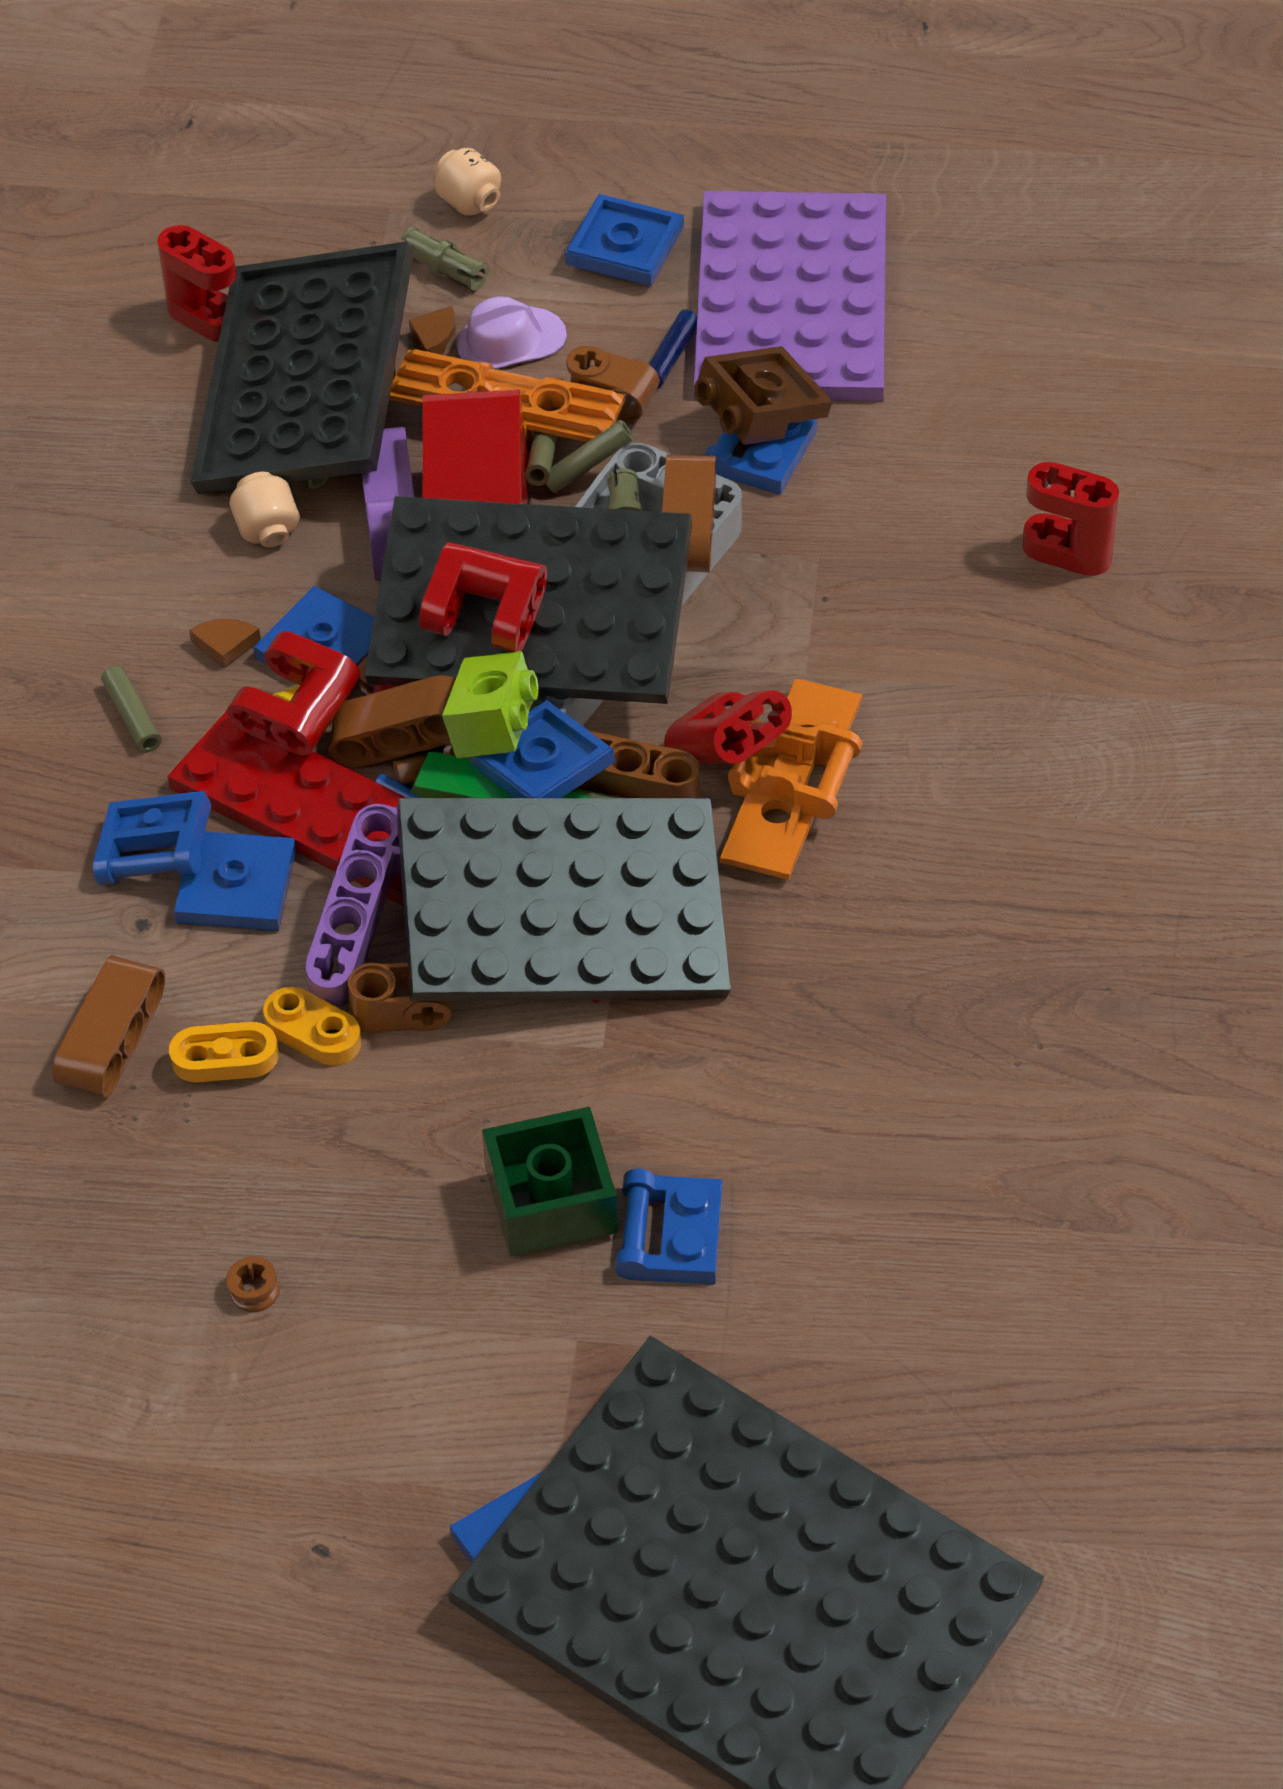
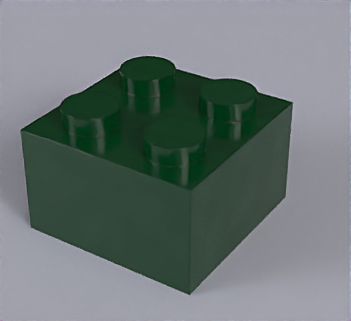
M590 1106L482 1129L485 1169L510 1257L618 1233L617 1195Z

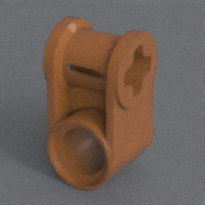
M577 347L568 354L566 359V367L570 373L569 382L611 390L625 395V402L617 420H622L623 422H636L641 418L659 385V376L649 364L641 360L629 359L608 353L597 347ZM591 360L594 361V366H591Z
M408 963L363 964L355 968L352 974L349 975V1014L357 1020L360 1030L365 1033L399 1030L431 1031L444 1027L451 1019V1007L447 1001H410ZM425 1007H429V1015L424 1014Z

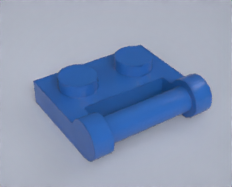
M817 419L789 423L784 439L750 444L742 459L731 455L740 439L735 434H726L723 431L716 444L707 448L704 456H716L717 475L781 495L817 432Z
M205 791L110 802L93 861V872L96 882L99 885H110L118 883L120 878L176 871L181 876L198 874L201 870L200 848L212 805ZM176 846L175 851L120 857L122 852Z
M632 1169L624 1173L622 1193L627 1197L623 1245L622 1249L616 1254V1274L628 1280L716 1284L722 1179L655 1176L652 1172L645 1169ZM649 1202H665L661 1255H649L644 1251Z

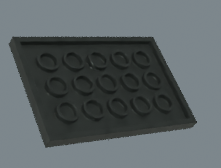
M407 241L236 266V280L229 288L190 481L197 494L234 490L242 478L256 472H269L272 476H278L289 483L377 471L414 255Z
M395 496L364 675L367 683L372 685L401 686L433 676L444 675L456 678L464 658L508 652L493 648L491 644L492 627L501 601L467 593L455 625L449 635L444 636L421 630L419 614L424 595L443 547L447 542H453L546 565L548 571L546 589L527 642L522 650L528 670H533L536 674L538 696L668 704L693 525L691 514Z
M399 798L397 821L410 1001L713 999L728 997L731 986L710 798Z

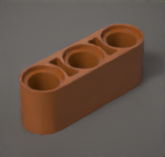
M666 455L662 512L691 514L693 522L686 572L710 573L716 489V456Z
M444 675L433 676L345 701L333 719L328 747L330 758L344 767L361 768L450 744L451 741L442 715L456 678Z
M590 731L613 749L615 763L580 785L579 788L625 798H700V765L691 753Z
M113 955L107 958L56 1053L53 1065V1080L55 1083L104 1097H109L113 1093L162 999L166 981L164 969Z

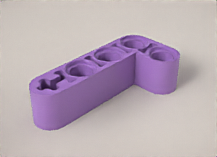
M405 427L384 429L377 471L361 473L375 580H381L395 496L414 497Z
M372 804L364 807L357 813L306 959L305 970L309 992L336 1007H341L348 1003L349 975L352 974L355 968L365 964L394 875H401L397 808ZM375 831H384L390 835L387 839L379 842L366 838ZM359 877H369L374 880L373 884L365 888H356L350 884ZM345 923H353L359 927L356 932L349 935H340L334 931L339 925ZM333 957L337 958L339 973H334L330 980H323L330 977L334 967Z

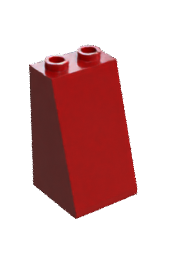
M520 390L423 395V498L528 504V481L525 477L528 456Z

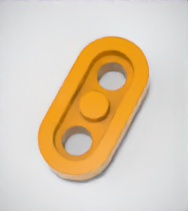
M298 987L278 989L266 999L263 1006L265 1025L273 1030L278 1041L328 1066L348 1063L359 1053L361 1048L360 1027L357 1020L351 1014ZM332 1029L339 1030V1032L334 1034L326 1033Z
M259 1022L188 1027L178 1032L169 1044L172 1069L179 1078L188 1082L259 1077L271 1071L279 1057L275 1033L270 1027ZM249 1054H257L255 1056L245 1057ZM197 1058H203V1059H205V1060H201V1061H192V1060L197 1059Z

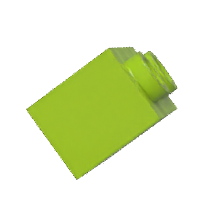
M522 651L463 659L442 715L456 758L516 751L521 733L528 727V713L532 702L538 698L536 674L533 670H528Z

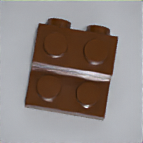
M783 346L704 357L698 379L695 383V396L699 404L702 406L710 405L719 415L722 430L726 434H735L744 445L784 439L789 423L828 417L833 403Z

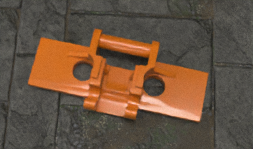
M408 349L392 382L389 400L423 407V395L520 390L525 438L528 441L533 440L534 431L588 442L616 422L625 402V395L611 390L568 382L557 377H545L544 379L493 369L491 363H478L417 349ZM456 383L468 390L456 392L448 387Z
M794 680L787 697L792 708V719L789 727L773 741L746 759L745 762L732 764L729 770L728 780L732 794L745 797L721 853L720 863L786 880L790 879L814 818L828 819L835 815L838 807L836 796L850 761L859 755L863 742L861 738L850 731L861 705L863 694L806 680ZM756 718L754 721H750L749 726L762 722V720ZM814 766H826L818 788L808 786L807 782ZM780 809L786 811L790 818L782 823H771L765 820L763 815L769 810Z

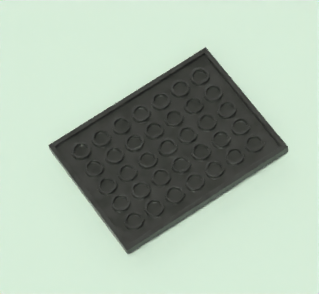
M650 1335L449 1591V1602L737 1789H903L1040 1590L1044 1576Z

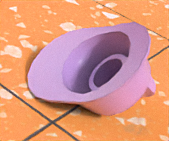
M497 296L478 303L471 311L468 324L460 331L456 345L461 359L478 363H491L493 369H500L555 354L563 347L567 338L565 324L561 319L548 310L529 307L510 297Z

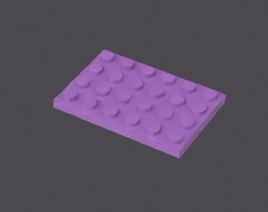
M704 191L694 398H696L695 383L698 379L704 357L783 346L831 400L883 401L886 194Z

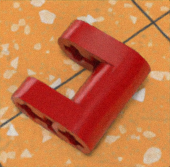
M186 225L170 226L158 235L157 240L168 313L174 320L205 338L219 342L228 295L219 290L231 286L236 280L237 273L233 252L228 247Z
M1043 462L1033 466L1029 471L1027 479V499L1032 506L1053 514H1036L1025 522L1022 541L1024 552L1028 557L1036 561L1082 575L1094 576L1106 572L1111 567L1119 501L1118 486L1111 479L1060 463ZM1071 490H1074V497L1071 496ZM1067 541H1070L1069 548H1066Z
M447 542L439 556L421 604L419 614L420 628L423 631L444 636L449 635L468 593L501 601L491 632L492 647L508 652L522 651L544 596L548 576L547 567L543 564Z
M281 631L265 651L264 659L271 670L279 676L299 684V688L288 702L251 686L242 687L228 706L227 715L236 727L249 735L291 753L308 755L312 752L357 684L361 673L355 662L346 655L298 634Z
M777 690L754 691L746 696L739 692L716 693L676 720L667 729L664 746L691 753L698 760L699 764H738L751 757L789 727L792 719V708L787 697ZM770 704L772 711L767 715L769 722H758L749 726L750 721H754L763 714V705Z

